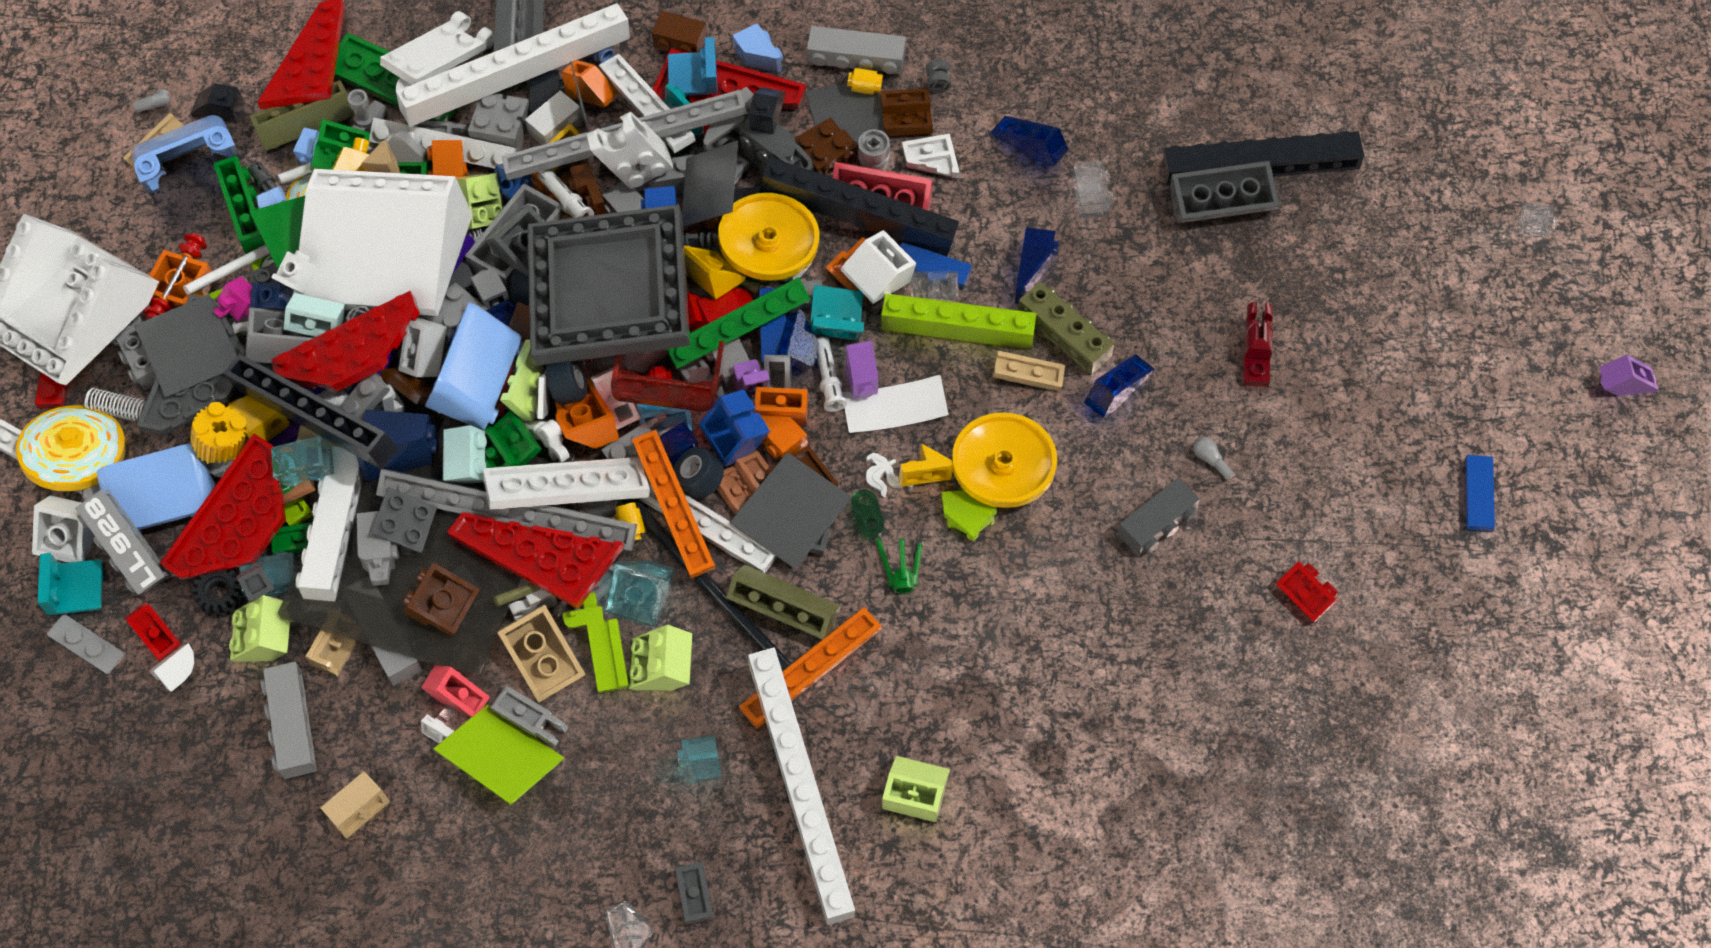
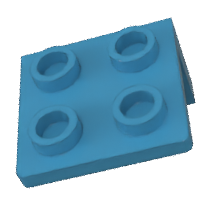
M714 37L705 38V47L700 48V52L668 55L669 83L673 87L678 86L686 96L718 94Z

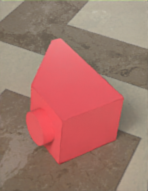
M435 665L421 687L440 703L470 718L483 709L490 696L450 666Z

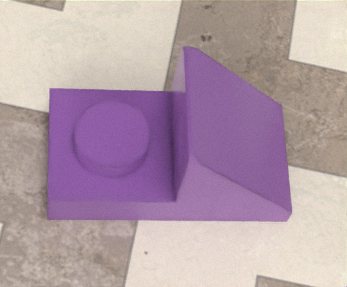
M756 359L737 363L733 366L736 391L744 389L749 398L755 397L756 387H766L770 380L768 371H761Z

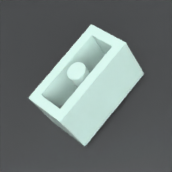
M294 293L285 309L284 330L317 337L327 330L343 324L345 304Z
M471 425L444 429L443 481L460 486L484 482L483 468H486L485 446L487 443L485 431Z

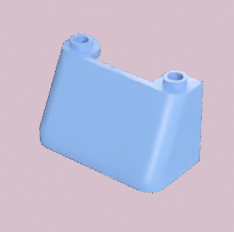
M215 115L207 116L137 144L133 148L131 156L135 172L147 193L152 194L160 190L159 180L162 176L166 175L162 163L208 145L213 156L220 154L227 159L237 156L238 159L241 158L223 119Z
M468 302L459 320L454 338L425 407L484 431L487 424H493L499 410L495 406L515 356H519L524 342H521L522 336L478 305Z
M191 443L109 464L97 470L100 490H110L140 533L141 529L189 516L193 518L216 486L214 475L209 473L207 461L202 462L201 457L197 458V451L194 452V447L191 446Z

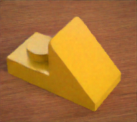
M921 444L920 461H909L901 464L898 478L901 487L951 480L953 461Z

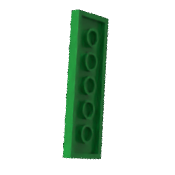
M347 33L339 43L334 78L399 107L396 85L400 77L380 65L381 56L390 51ZM458 108L444 113L439 120L431 118L428 121L449 122Z

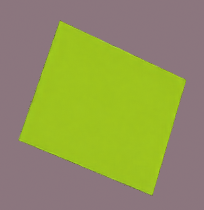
M486 705L433 748V750L512 805L557 766L564 757L533 735L493 712L490 705Z

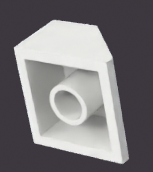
M50 495L34 505L32 554L40 556V554L51 553L56 560L68 563L85 561L95 535L89 527L85 528L77 518L79 513L75 508L81 502Z

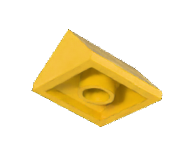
M684 245L686 274L714 299H718L745 281L746 276L734 269L718 252Z

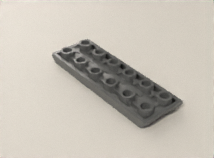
M496 0L493 52L543 33L545 0Z

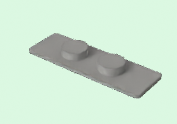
M65 614L59 618L47 633L50 638L105 674H109L125 655L124 652Z

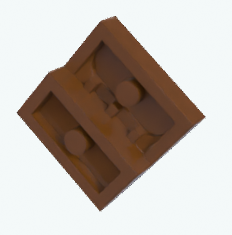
M928 88L880 91L883 128L887 136L933 134Z

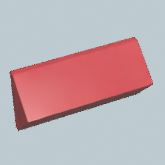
M835 162L834 179L929 211L932 200L933 179Z

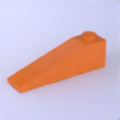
M583 368L587 381V396L583 400L566 405H560L555 400L557 408L556 422L566 439L596 449L619 440L612 412Z

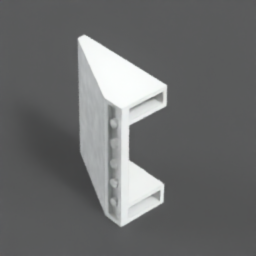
M314 169L306 188L299 251L310 256L309 262L317 265V268L304 293L295 289L294 293L345 304L344 310H352L357 306H366L371 310L394 299L396 296L411 291L416 299L420 311L419 315L438 316L473 216L456 177Z
M23 213L0 263V346L57 383L67 385L149 305L159 281L75 232Z

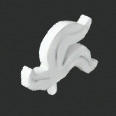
M877 453L867 456L866 461H872L875 465L866 472V481L871 488L881 492L882 498L886 496L887 486L881 480L884 473H886L889 486L902 488L899 477L894 475L892 465L896 463L895 459L888 462L885 457Z

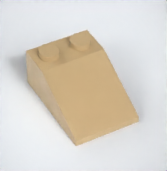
M545 604L538 606L497 630L538 703L586 675Z

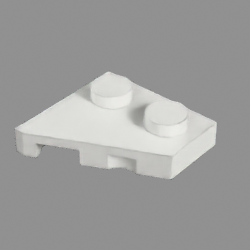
M950 134L902 142V150L907 168L959 178L960 172Z

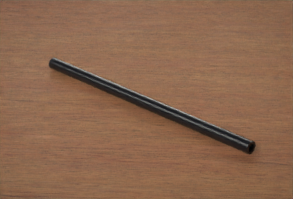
M620 499L624 504L636 503V507L640 508L644 526L688 572L673 536L638 499ZM707 573L694 578L761 651L775 647L782 672L792 664L736 603L726 598L727 594Z

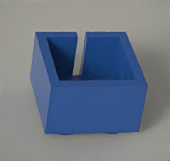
M744 389L720 396L698 424L724 467L734 464L737 459L752 454L770 433L760 414L754 412L756 408Z

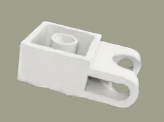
M628 112L620 117L623 125L617 131L604 132L597 128L587 133L590 150L630 189L639 187L643 183L673 169L667 144L632 112Z

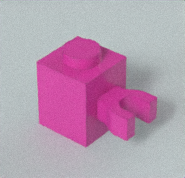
M242 276L226 283L216 300L220 306L216 307L213 312L219 318L229 313L237 321L249 317L252 285Z

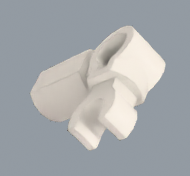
M539 420L524 422L533 437L541 440L544 446L549 448L548 453L552 461L559 459L562 463L569 458V453L562 444V430L557 422L554 420L547 422Z

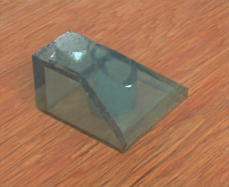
M653 561L616 562L614 564L605 612L656 627L670 593L675 568Z

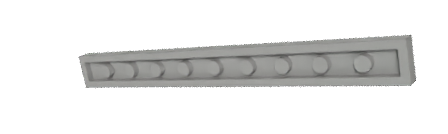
M737 90L638 119L641 122L644 121L661 138L747 114L741 90ZM623 122L601 128L600 130L604 132L617 131L622 127ZM589 132L502 156L507 180L595 156L590 150L587 133Z
M382 469L380 472L376 495L384 497L387 487H390L436 506L437 509L460 514L466 512L493 517L496 521L507 523L514 521L519 522L522 526L533 527L535 525L562 530L586 538L594 536L607 542L620 541L623 542V549L625 550L633 549L638 525L553 505L490 509L486 491Z

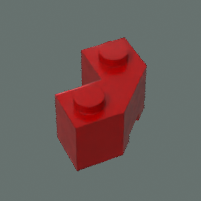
M734 287L718 299L708 300L707 297L697 300L703 322L689 329L690 332L752 301L753 298L748 289Z

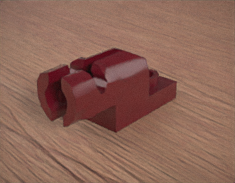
M1251 302L1247 306L1246 333L1243 340V385L1269 387L1273 337V306L1271 303H1265V311L1262 312L1261 327H1259V320H1255L1257 302Z

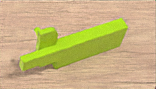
M590 593L583 602L584 609L563 613L564 623L569 628L587 626L598 693L629 688L618 619L604 621L602 606L597 604L596 593Z

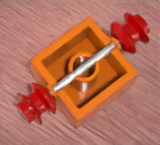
M196 233L185 234L183 238L186 244L180 243L178 246L182 255L163 249L149 274L150 277L156 279L159 283L150 300V308L146 307L143 310L147 320L186 304L190 294L187 295L183 286L212 272L208 263L195 260L202 258L200 250L207 249V244L202 236ZM214 282L191 294L198 296L207 295Z

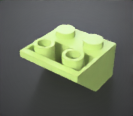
M497 173L456 178L473 214L468 229L490 225L503 209Z
M262 595L235 610L232 617L233 634L229 643V649L231 650L230 661H273L287 654L292 603Z
M665 625L633 638L629 689L673 691L689 685L692 633Z
M896 756L883 794L882 809L937 822L950 769Z

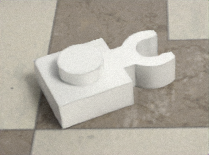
M540 589L527 595V599L516 601L510 604L509 607L516 620L542 604L550 608L558 604L555 596Z

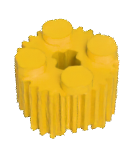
M213 402L208 407L206 406L205 410L201 409L200 413H197L196 417H194L190 442H192L191 446L194 447V452L197 451V458L201 457L202 462L206 460V463L209 464L210 462L215 463V461L221 463L222 460L227 462V459L230 461L235 460L244 447L247 423L245 417L240 415V412H235L236 409L231 410L230 406L226 408L220 402Z

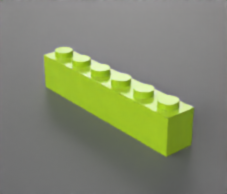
M885 293L882 310V330L1032 350L1037 313Z

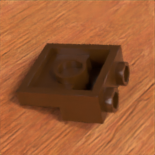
M831 117L795 137V143L811 158L813 164L812 171L825 176H829L834 172L835 162L850 164L858 157V145L845 129L841 130Z
M589 162L572 166L570 168L572 178L568 179L571 192L578 194L582 198L583 204L594 211V215L606 214L604 201Z
M433 562L428 570L423 567L415 582L419 583L418 588L415 592L410 590L402 602L406 606L403 613L425 626L429 623L453 637L480 589Z

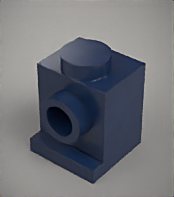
M281 282L252 283L250 308L285 311L287 304L293 296V289Z

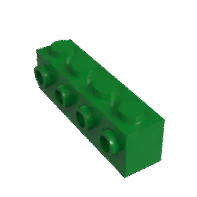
M237 156L213 163L239 242L245 254L265 245L250 214V211L259 209V207L254 202L256 200L255 196H257L253 185L249 186L248 181L252 180L247 166H241Z

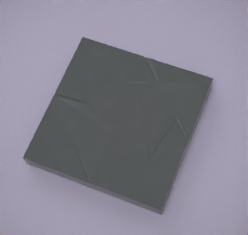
M679 204L528 224L530 350L535 366L690 346L683 217Z

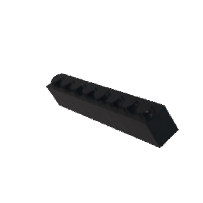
M1342 131L1332 134L1318 133L1309 136L1294 135L1286 138L1271 137L1263 140L1247 139L1240 142L1223 141L1217 144L1200 143L1193 146H1172L1164 149L1162 164L1166 186H1171L1172 174L1264 161L1270 162L1273 177L1359 170L1364 159V152L1359 131Z
M773 157L769 158L759 193H777L791 197L803 204L808 210L876 233L884 230L893 239L946 257L959 224L958 220Z
M238 354L223 372L225 377L238 391L381 470L398 450L397 446L384 431L241 354Z

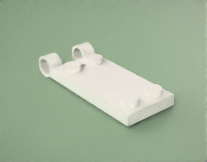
M457 11L447 23L381 56L380 65L412 85L445 72L484 50L491 49L494 46L495 32L484 27L473 38L465 33L470 27L471 18L461 11Z

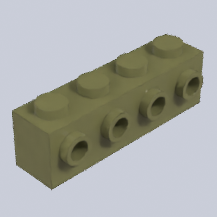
M341 80L333 83L331 99L268 108L249 117L264 150L267 151L276 149L292 140H298L304 127L317 130L322 119L335 123L343 122L355 116V112L351 109L347 99L348 94Z
M1039 282L1019 299L1018 311L1037 313L1035 328L1090 375L1112 357L1114 349L1112 339L1107 334L1098 331L1088 318H1083L1070 303L1060 299L1051 287H1046L1043 283Z
M743 565L733 574L726 596L727 599L821 639H824L834 629L841 605L747 565Z

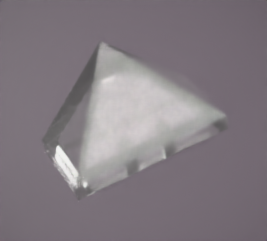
M621 902L606 911L613 948L645 947L655 928L628 902Z

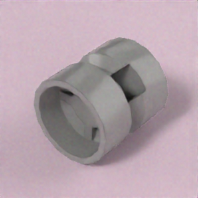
M876 129L867 130L862 133L858 140L859 166L886 171L890 163L889 137L883 131Z

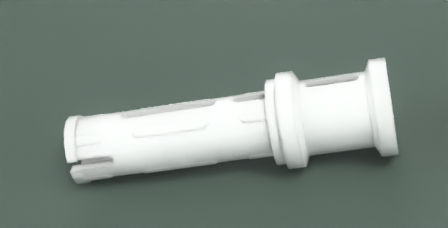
M551 168L539 172L538 178L560 201L562 210L566 214H570L573 218L594 215V211L590 207H586L582 202V198L578 194L572 193Z
M819 337L814 340L813 344L822 378L820 391L824 393L825 397L824 409L829 412L840 411L847 405L846 399L843 398L841 392L843 384L836 375L829 338Z

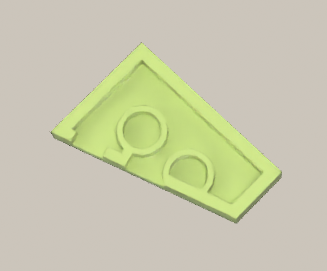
M525 340L516 361V374L510 375L507 382L510 386L508 393H503L500 399L524 422L534 421L535 411L538 408L539 377L543 371V365L535 366L531 358L530 340Z

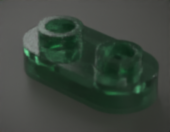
M866 489L855 492L851 499V508L858 532L866 540H877L884 533V520L877 497L872 491ZM867 499L869 502L862 504L860 500ZM868 522H874L876 525L873 527H869L866 524Z

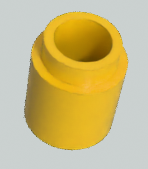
M855 68L854 72H849L847 86L852 87L851 92L874 95V93L880 94L883 75L877 74L878 71Z
M636 503L615 507V519L638 524L634 541L642 539L641 534L646 531L640 508L636 507Z

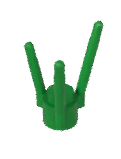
M877 539L876 544L888 577L889 588H893V591L898 594L913 592L915 586H918L922 543L917 544L913 571L911 573L910 568H906L904 539H899L900 568L895 569V574H893L880 539Z

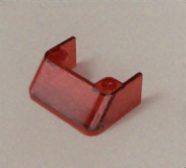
M719 341L713 381H701L699 383L639 376L633 371L624 370L626 354L616 355L611 379V394L617 401L705 412L714 407L719 397L724 365V341Z

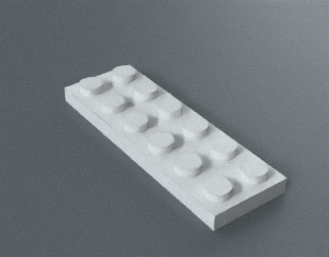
M639 457L483 468V479L490 509L638 499L649 497L650 492L645 471Z

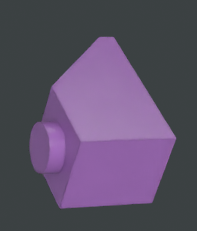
M872 341L846 346L845 374L853 399L860 397L868 398L878 394L879 379Z
M1624 355L1599 367L1602 375L1600 382L1603 388L1617 396L1651 393L1659 390L1652 367L1629 355Z

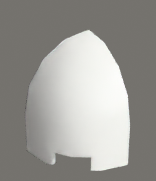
M189 643L172 652L149 670L156 680H161L165 688L170 692L183 683L192 672L194 654Z

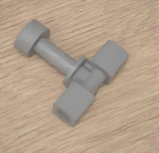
M355 89L348 94L347 99L351 109L357 111L355 114L356 123L352 128L369 132L368 129L372 126L373 117L383 119L388 113L386 106L376 100L367 108L369 100L366 92L361 89Z

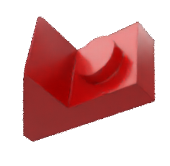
M147 602L124 618L159 661L181 644Z

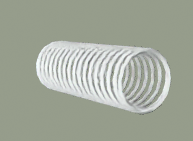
M94 387L88 390L84 401L85 408L89 409V394L94 390L90 398L91 410L94 407L95 411H97L96 407L98 406L99 412H101V408L102 412H106L107 415L135 422L139 421L143 405L145 407L147 400L118 395L117 393L95 389ZM95 393L94 403L92 405V398ZM103 394L102 402L99 406L100 398ZM106 396V402L103 407L104 398ZM113 397H114V402H113V405H112V408H111V402H112V399H113Z

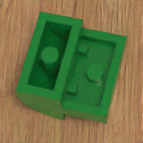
M322 119L312 146L311 153L313 154L310 170H331L339 151L343 147L352 149L355 138H363L369 141L370 132Z
M512 410L505 414L493 427L487 425L484 430L487 441L485 446L486 468L527 465L542 450L522 419Z

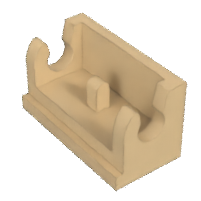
M331 611L305 657L312 667L338 677L363 633L362 628L356 626V621Z
M363 771L320 808L347 839L389 804L390 801L378 785Z

